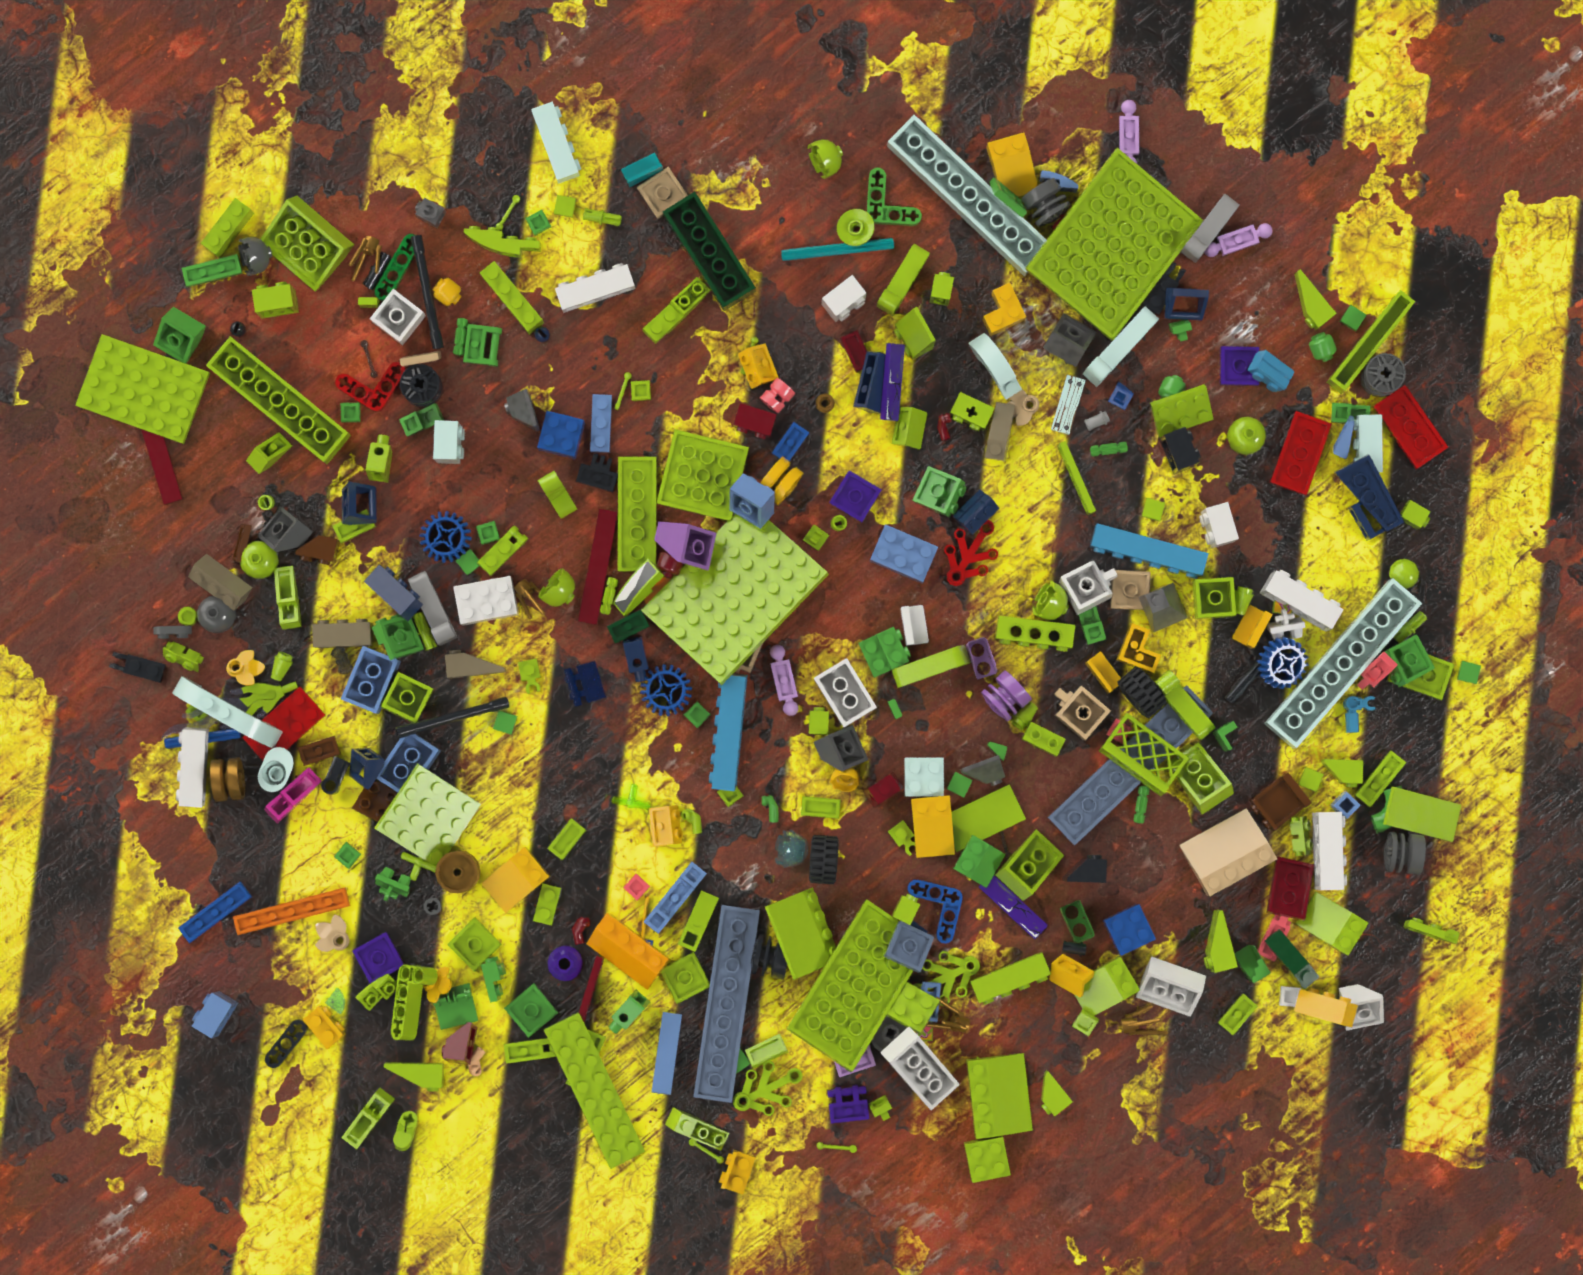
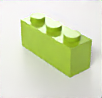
M235 198L201 244L218 258H221L253 216L254 212Z

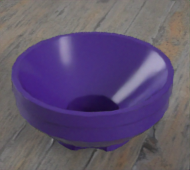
M571 946L556 948L548 958L550 973L561 981H570L576 978L583 967L581 954ZM562 958H567L570 961V967L566 970L559 967V961Z

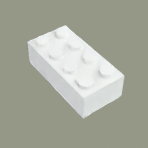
M1276 570L1270 574L1260 594L1283 605L1289 604V608L1294 614L1325 632L1333 629L1344 610L1340 607V603L1333 599L1329 601L1323 598V593L1316 589L1311 591L1306 588V583L1298 579L1294 581L1289 578L1291 575L1283 570Z
M1342 812L1312 813L1314 890H1344V886H1347V875L1344 874L1343 867L1346 866L1347 862L1346 855H1343L1346 837L1342 835V827H1345V816H1342Z
M910 1027L905 1029L880 1052L930 1110L934 1109L960 1085Z

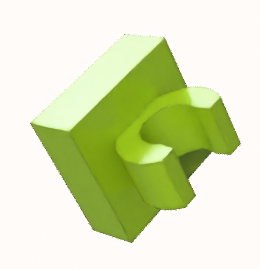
M813 525L803 541L819 551L829 535L816 525Z
M886 1095L868 1103L874 1117L881 1115L883 1121L890 1118L887 1111L892 1109Z

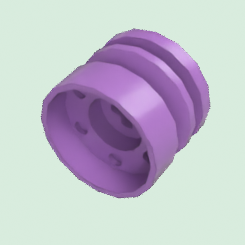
M1004 670L996 678L1000 687L996 688L989 684L988 687L992 694L985 689L981 694L987 705L998 716L1008 722L1011 716L1007 710L1015 715L1017 711L1013 705L1016 703L1023 708L1032 698L1020 683Z

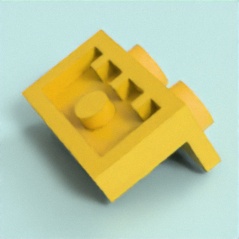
M766 343L748 347L738 353L751 389L773 382L776 378H779Z
M678 805L649 808L653 847L682 843L683 832L680 826L681 813Z
M319 1005L303 1021L324 1047L329 1049L346 1035L344 1032L345 1028L339 1021L335 1022L331 1017L333 1013L326 1005L324 1007Z
M734 1150L733 1154L729 1153L725 1162L728 1165L727 1171H722L719 1183H722L721 1188L743 1195L756 1157Z

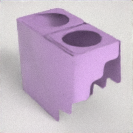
M979 638L968 642L966 648L976 678L980 679L996 674V663L987 639ZM978 643L984 647V654L982 656L975 657L972 655L971 647L974 644ZM980 662H987L990 665V672L987 675L978 673L977 666Z

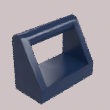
M1166 288L1165 318L1202 321L1209 298V290ZM1176 296L1198 297L1197 313L1172 311Z
M348 482L342 489V524L376 523V487ZM369 493V516L356 513V494Z
M1358 502L1348 509L1366 541L1385 532L1384 528L1374 532L1360 507L1362 503Z
M370 748L352 749L349 776L365 789H370L383 769L385 759ZM364 767V776L362 777L359 773Z

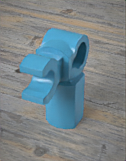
M1351 696L1344 699L1343 707L1347 710V713H1345L1346 733L1359 732V715L1356 710H1362V708L1367 711L1375 710V707L1368 706V701L1374 700L1375 697L1368 696L1362 699L1361 697Z

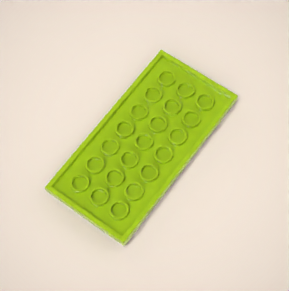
M865 900L786 1028L849 1072H853L913 972V970L884 957L899 921L869 900Z

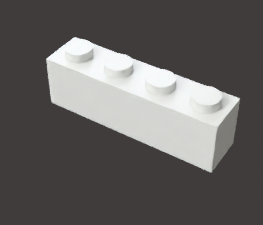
M623 263L612 266L613 269L598 270L594 272L593 276L587 277V275L576 278L575 282L569 283V281L558 284L555 290L563 313L634 290L635 285L628 265H623Z
M185 727L179 733V743L182 744L181 751L178 753V763H181V768L177 772V782H180V788L176 791V801H179V806L202 808L205 805L209 729Z

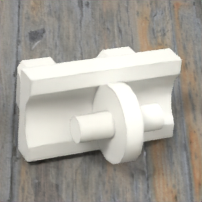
M1286 609L1281 610L1280 616H1275L1276 622L1267 624V629L1274 641L1275 638L1282 639L1285 631H1290L1292 638H1301L1302 628H1305V622L1302 621L1301 617L1295 618L1294 613L1287 614Z

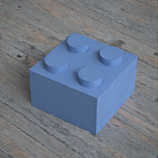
M743 473L730 488L729 510L761 529L774 514L775 492L770 487L757 482L755 478Z
M220 991L207 994L202 1002L204 1007L201 1011L198 1010L192 1019L194 1021L192 1027L210 1038L219 1036L238 1005V1002Z

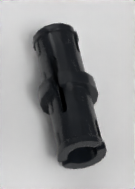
M381 251L379 273H375L374 263V265H371L370 272L362 284L373 290L379 278L384 274V270L392 257Z

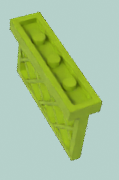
M1128 713L1123 716L1106 742L1099 749L1100 753L1160 797L1166 793L1189 759ZM1127 719L1133 723L1134 731L1124 732L1123 724ZM1138 733H1147L1150 742L1140 744ZM1135 734L1137 744L1127 745L1125 735ZM1122 735L1124 746L1117 747L1111 743L1114 736ZM1154 744H1162L1166 754L1156 755ZM1151 745L1152 756L1143 757L1141 746ZM1137 747L1139 758L1130 757L1128 748ZM1177 755L1182 759L1181 763L1178 766H1171L1170 756ZM1166 757L1168 767L1158 768L1156 758ZM1153 758L1155 769L1148 770L1144 767L1143 760ZM1169 770L1170 778L1167 783L1160 779L1159 771Z

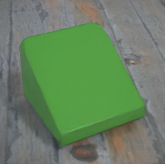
M988 742L987 746L996 756L999 755L1000 760L1004 761L1007 746Z

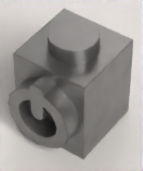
M425 197L415 207L417 218L435 228H438L446 214L445 208Z

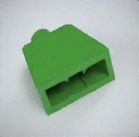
M636 989L612 1016L613 1022L608 1026L610 1030L615 1034L622 1028L626 1030L647 1007L650 1001Z

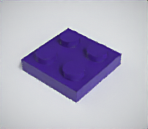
M1221 346L1220 385L1258 386L1259 381L1252 377L1253 374L1248 371L1251 362H1253L1255 354L1259 352V347Z
M849 470L829 504L862 523L882 489Z
M387 932L352 950L370 984L405 965Z

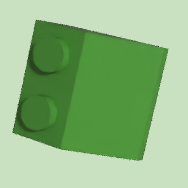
M173 307L162 317L153 345L186 364L202 340L206 326Z
M972 835L953 869L987 888L1005 854Z

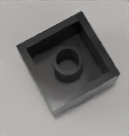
M1186 427L1167 433L1160 439L1173 475L1195 467L1199 463V459H1201L1198 449L1194 448L1192 441H1194L1193 435L1190 430L1187 431Z

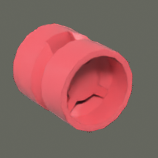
M776 378L770 385L771 389L766 390L761 395L760 400L772 411L779 414L785 407L784 402H789L795 395V392L782 380Z

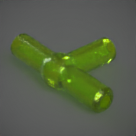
M637 784L630 785L628 799L616 796L612 798V804L623 805L628 808L649 810L651 805L650 802L636 800Z

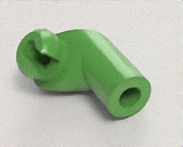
M771 795L762 796V805L769 806V822H778L779 809L774 797Z

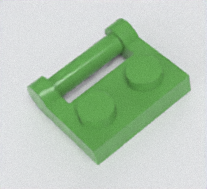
M468 324L463 362L498 367L497 353L502 328ZM487 333L492 334L489 359L484 358Z

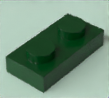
M641 609L607 626L615 644L650 627Z

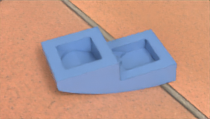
M1041 170L1039 182L1055 178L1061 187L1060 191L1077 192L1079 185L1073 180L1058 173Z

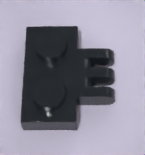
M594 453L591 465L581 463L576 482L613 493L618 473L610 471L613 459L608 458L606 465L604 464L605 456H601L600 462H596L598 454Z

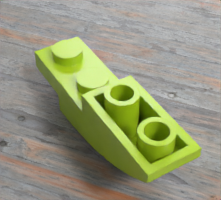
M469 226V229L464 228V234L470 240L500 255L521 258L522 251L541 252V243L534 237H526L525 240H519L516 236H507L504 239L503 232L499 231V228L488 227V230H481L478 226Z
M696 277L642 331L656 344L666 334H669L711 290Z

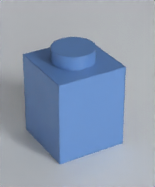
M1342 792L1329 806L1335 812H1342V816L1348 819L1360 807V804L1348 792Z

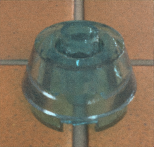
M783 830V835H778L775 844V850H778V858H775L776 864L782 865L784 868L802 865L808 854L807 839L793 830Z

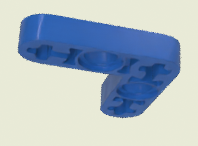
M912 880L908 884L907 889L910 895L943 904L936 937L941 943L947 944L951 942L960 912L962 893L955 888L921 880ZM919 883L921 888H925V884L929 885L926 890V897L922 896L924 893L922 891L914 894L911 885ZM937 887L940 889L941 893L938 898L930 896L929 891L931 888ZM943 889H947L946 894L957 892L956 895L959 896V900H955L952 903L950 898L945 897V901H941L944 895ZM948 910L953 911L955 914L954 920L950 922L944 919V913ZM942 922L947 925L953 924V928L948 927L947 931L950 934V938L947 937L945 940H942V936L939 935L945 929V926H941Z

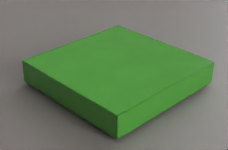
M993 177L989 183L994 195L1023 218L1027 211L1021 199Z
M535 983L504 1008L528 1038L559 1013Z

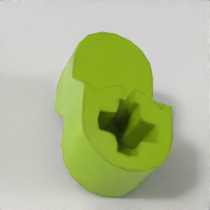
M412 1111L404 1112L397 1125L393 1142L395 1148L399 1151L409 1149L418 1126L417 1115Z

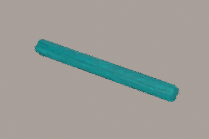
M893 238L869 240L860 246H850L841 243L786 249L781 251L782 260L786 261L887 250L894 248Z

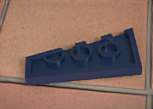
M1369 454L1334 472L1385 531H1389L1404 523Z

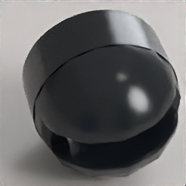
M236 321L231 324L230 332L235 337H242L246 333V327L242 322ZM237 324H240L237 333H234Z

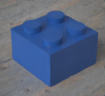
M546 411L537 446L538 450L576 459L585 421Z
M1135 904L1102 920L1120 956L1156 940L1140 904Z

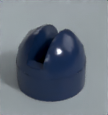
M541 326L535 330L534 336L537 341L546 342L550 337V332L546 327ZM539 330H541L546 335L545 338H543L542 335L538 333Z

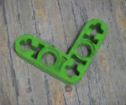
M882 168L872 169L869 174L867 213H873L874 205L882 204V207H877V213L881 214V216L873 219L874 224L918 225L922 218L919 209L914 207L884 206L886 173ZM876 172L883 176V178L879 179V186L883 185V188L875 186V178H872V176H875ZM879 191L882 194V198L875 201L871 198V193ZM897 211L900 217L898 220L893 221L889 218V213ZM902 211H906L905 215L910 216L912 212H915V216H918L919 218H915V221H911V218L905 217V221H902Z

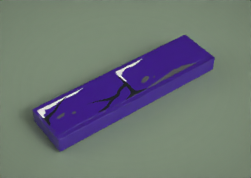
M886 344L880 420H899L904 344Z
M992 877L987 888L982 885L978 886L1034 940L1048 926L997 877Z

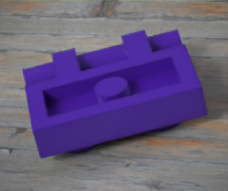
M852 1085L850 1088L835 1087V1089L827 1090L828 1098L836 1097V1103H829L831 1123L869 1119L867 1099L859 1100V1094H866V1086L858 1087V1085ZM853 1095L854 1101L842 1102V1096Z

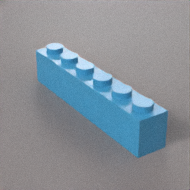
M1098 523L1095 525L1090 548H1094L1093 551L1096 553L1104 554L1109 552L1112 553V557L1123 559L1124 556L1131 558L1130 561L1133 563L1141 564L1146 562L1149 563V567L1160 569V566L1168 568V572L1178 574L1180 571L1186 573V577L1193 579L1203 576L1209 554Z
M733 673L723 685L718 683V688H721V696H717L716 707H719V715L715 716L714 726H717V734L713 735V745L716 748L715 753L711 755V764L714 765L713 772H710L709 783H712V789L736 790L748 677L746 674Z

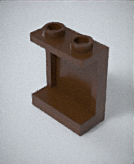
M1289 772L1284 773L1249 800L1252 804L1250 808L1256 815H1261L1264 819L1262 821L1263 825L1272 831H1276L1282 824L1312 803Z

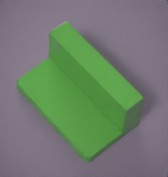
M1234 721L1228 722L1212 732L1224 752L1232 749L1225 735L1238 728Z

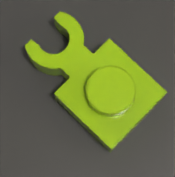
M532 659L518 662L521 681H527L526 692L530 694V686L535 685L537 692H540L541 687L536 682L537 678H541L538 660Z
M903 820L890 829L888 833L899 847L904 844L905 852L911 856L909 847L911 845L915 846V842L911 841L914 834Z

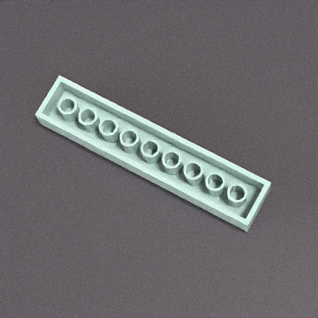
M913 115L888 141L887 147L1025 277L1028 273L1025 270L1026 266L1045 243L1046 239L1024 218L996 197L992 188L919 118Z
M1394 578L1388 580L1264 724L1292 749L1297 748L1422 603Z

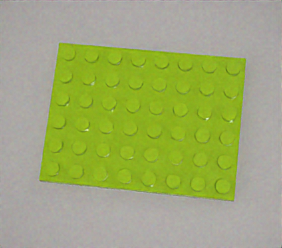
M1117 148L1035 254L1025 270L1112 341L1204 220Z
M734 514L731 521H727L716 532L709 570L685 564L681 568L680 574L674 576L641 611L719 684L723 685L829 574L770 520L760 529Z

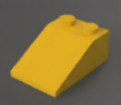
M1025 133L987 143L986 148L994 176L998 181L1018 197L1024 196L1038 186Z
M950 795L911 799L916 858L955 855Z
M524 847L481 884L502 910L507 913L551 876L529 849Z

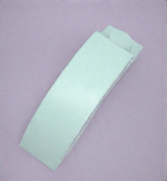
M985 333L968 343L976 358L986 367L1005 399L1022 390L1011 366L995 343Z

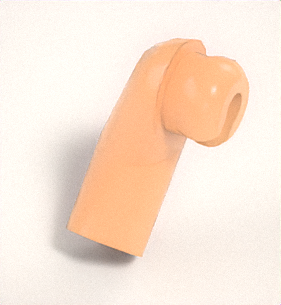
M479 1046L473 1052L471 1064L468 1065L469 1072L473 1076L481 1074L480 1059L486 1053Z

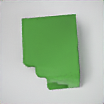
M1080 900L1059 908L1074 942H1082L1094 937V931ZM1068 906H1075L1078 909L1079 913L1075 919L1066 917L1065 910ZM1078 923L1086 927V933L1082 937H1077L1073 933V927Z
M1248 945L1234 953L1236 962L1248 981L1256 983L1271 973L1255 946Z

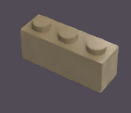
M208 554L204 555L194 564L188 575L191 580L214 597L221 599L233 611L246 601L252 590L250 585Z
M356 619V623H348V620H337V623L329 624V620H319L317 624H312L313 647L373 646V623L367 622V619Z

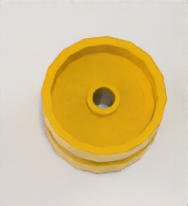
M783 456L775 463L760 483L771 489L775 488L774 503L777 506L792 493L804 474L797 467L792 468L785 474L790 467V461Z

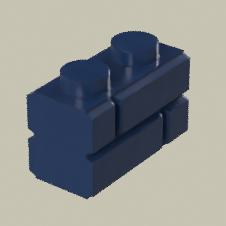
M980 489L953 517L962 528L973 535L1000 508L990 496Z

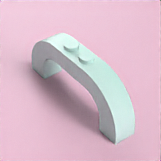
M181 676L172 692L188 704L268 747L274 748L283 731L269 723L255 718L208 692L201 685L184 676Z

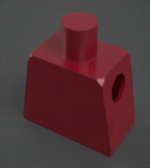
M892 772L863 792L874 808L904 787L895 773Z

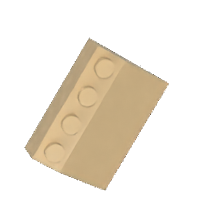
M1247 808L1179 845L1207 896H1212L1277 860L1271 846Z

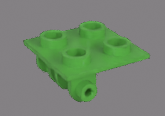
M470 983L452 987L448 993L440 994L437 1003H433L441 1030L478 1021Z

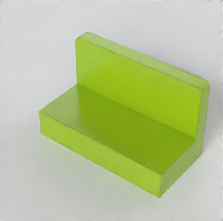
M900 407L899 420L895 422L892 444L921 449L927 412L913 407Z

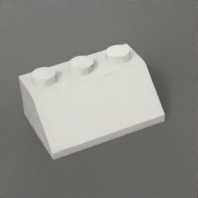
M1151 956L1145 968L1139 986L1140 991L1137 992L1136 998L1191 1017L1203 993L1206 976Z

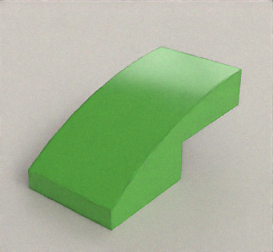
M437 403L399 419L407 437L435 426V420L445 421Z
M1332 403L1331 422L1345 424L1350 415L1354 419H1356L1357 415H1370L1371 406Z
M1096 606L1078 615L1087 644L1106 640Z

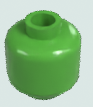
M1322 332L1311 337L1309 347L1314 359H1322V362L1331 360L1333 354L1337 351L1332 336Z
M1177 375L1165 377L1158 391L1160 399L1186 391V385L1183 379Z

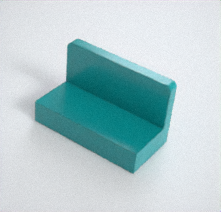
M653 153L622 168L621 171L629 187H632L662 171L663 166L656 154Z

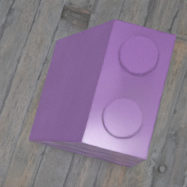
M658 522L655 541L680 563L709 570L716 538L715 532L690 524Z

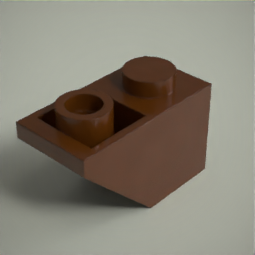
M318 535L297 549L295 554L300 556V560L311 562V559L319 560V564L330 565V562L336 563L340 541L335 538Z

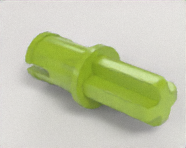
M585 208L583 220L598 222L600 225L605 223L619 226L622 216L606 213L605 210L598 211Z
M1419 611L1400 628L1393 638L1398 643H1401L1412 633L1415 634V630L1427 620L1426 615Z
M424 613L414 614L413 618L419 631L418 635H420L423 641L425 651L437 647Z

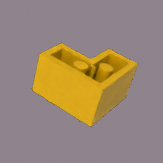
M1007 283L992 291L991 295L998 309L984 315L982 319L990 336L1026 319V315L1011 283Z
M1133 623L1130 624L1116 661L1132 667L1136 666L1147 673L1154 674L1161 655L1144 649L1150 630Z

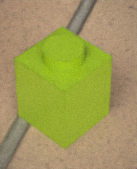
M1412 500L1405 504L1400 513L1403 521L1417 530L1421 527L1425 528L1430 520V517H1428L1430 511Z
M814 707V711H810L809 734L828 735L829 711H825V708Z

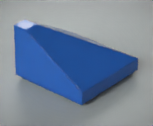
M1118 382L1108 402L1125 410L1134 393Z

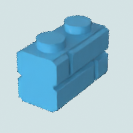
M1267 350L1257 352L1248 368V371L1253 374L1252 377L1257 381L1264 382L1267 385V389L1272 392L1285 390L1294 374V370Z

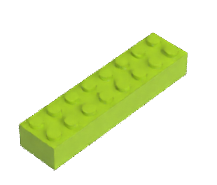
M231 336L206 364L209 369L325 464L331 461L351 437L345 429Z

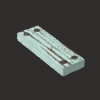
M1070 375L1066 376L1052 423V431L1066 435L1070 434L1085 384L1084 379Z

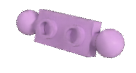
M1126 100L1121 105V110L1125 116L1119 117V149L1137 164L1133 155H1139V116H1133V113L1136 111L1135 102Z
M1263 223L1255 230L1254 225H1250L1217 237L1218 243L1211 242L1204 253L1208 257H1214L1221 250L1224 256L1259 244L1258 237L1269 238L1273 232L1272 227L1267 223Z
M774 645L770 649V655L776 660L775 663H771L778 698L779 701L785 700L783 706L784 713L788 716H793L798 712V705L792 698L798 697L790 661L789 659L783 660L785 656L784 647Z

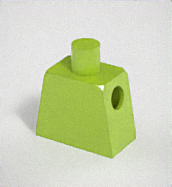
M378 435L377 443L372 442L370 444L365 470L371 481L388 483L392 449L388 445L389 436Z

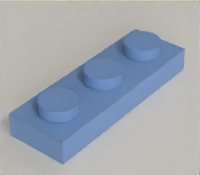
M593 394L590 452L610 453L612 395Z

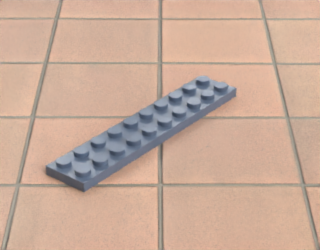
M1187 685L1183 688L1209 718L1213 712ZM1168 703L1145 724L1147 728L1175 748L1180 746L1193 733ZM1138 733L1140 744L1150 742L1147 733ZM1135 735L1126 742L1127 745L1137 744ZM1154 744L1156 755L1166 754L1162 744ZM1151 745L1141 746L1143 757L1152 756ZM1137 747L1128 748L1130 757L1139 758ZM1166 757L1156 758L1158 766L1166 759ZM1153 758L1143 760L1145 768L1148 770L1155 769ZM1108 759L1048 819L1075 846L1141 782Z
M727 905L721 906L693 1096L695 1098L732 1103L752 968L751 958L756 940L760 910Z

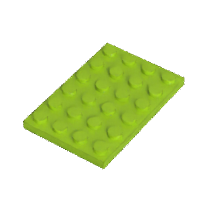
M102 334L75 406L184 444L210 372Z

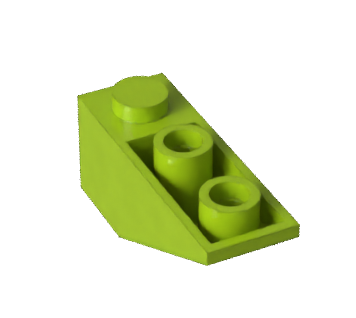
M701 890L678 945L696 952L718 902V897Z
M673 1107L665 1123L673 1131L720 1151L729 1135L728 1132Z

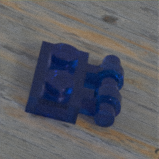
M595 661L577 666L579 674L573 675L571 668L564 670L566 676L564 680L566 684L568 683L571 693L569 696L573 700L575 707L582 705L580 697L586 696L587 703L606 698ZM581 680L582 691H578L575 681Z

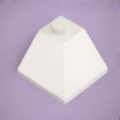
M1358 984L1339 988V998L1340 996L1349 998L1352 1004L1358 1005L1352 1028L1345 1026L1346 1031L1384 1023L1382 994Z

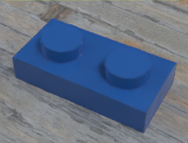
M793 422L772 454L779 459L783 456L790 461L809 435V432Z

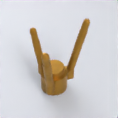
M371 236L363 238L360 247L349 263V266H352L360 253L363 252L351 279L353 282L361 269L366 255L373 256L376 253L375 273H379L382 246L379 245L380 241Z
M524 579L514 587L517 592L515 595L520 600L528 618L532 619L524 601L527 598L542 615H545V612L532 596L534 591L539 594L541 590L532 581L529 583Z
M936 997L943 1006L954 1012L956 1016L953 1015L950 1022L942 1021V1024L927 1023L926 1027L965 1033L969 1028L970 1021L964 1017V1012L958 1011L944 1000Z
M1148 1005L1133 1013L1126 1014L1125 1018L1121 1019L1124 1034L1129 1033V1036L1136 1034L1167 1035L1168 1031L1137 1030L1139 1026L1161 1022V1018L1137 1022V1018H1133L1153 1008V1005Z

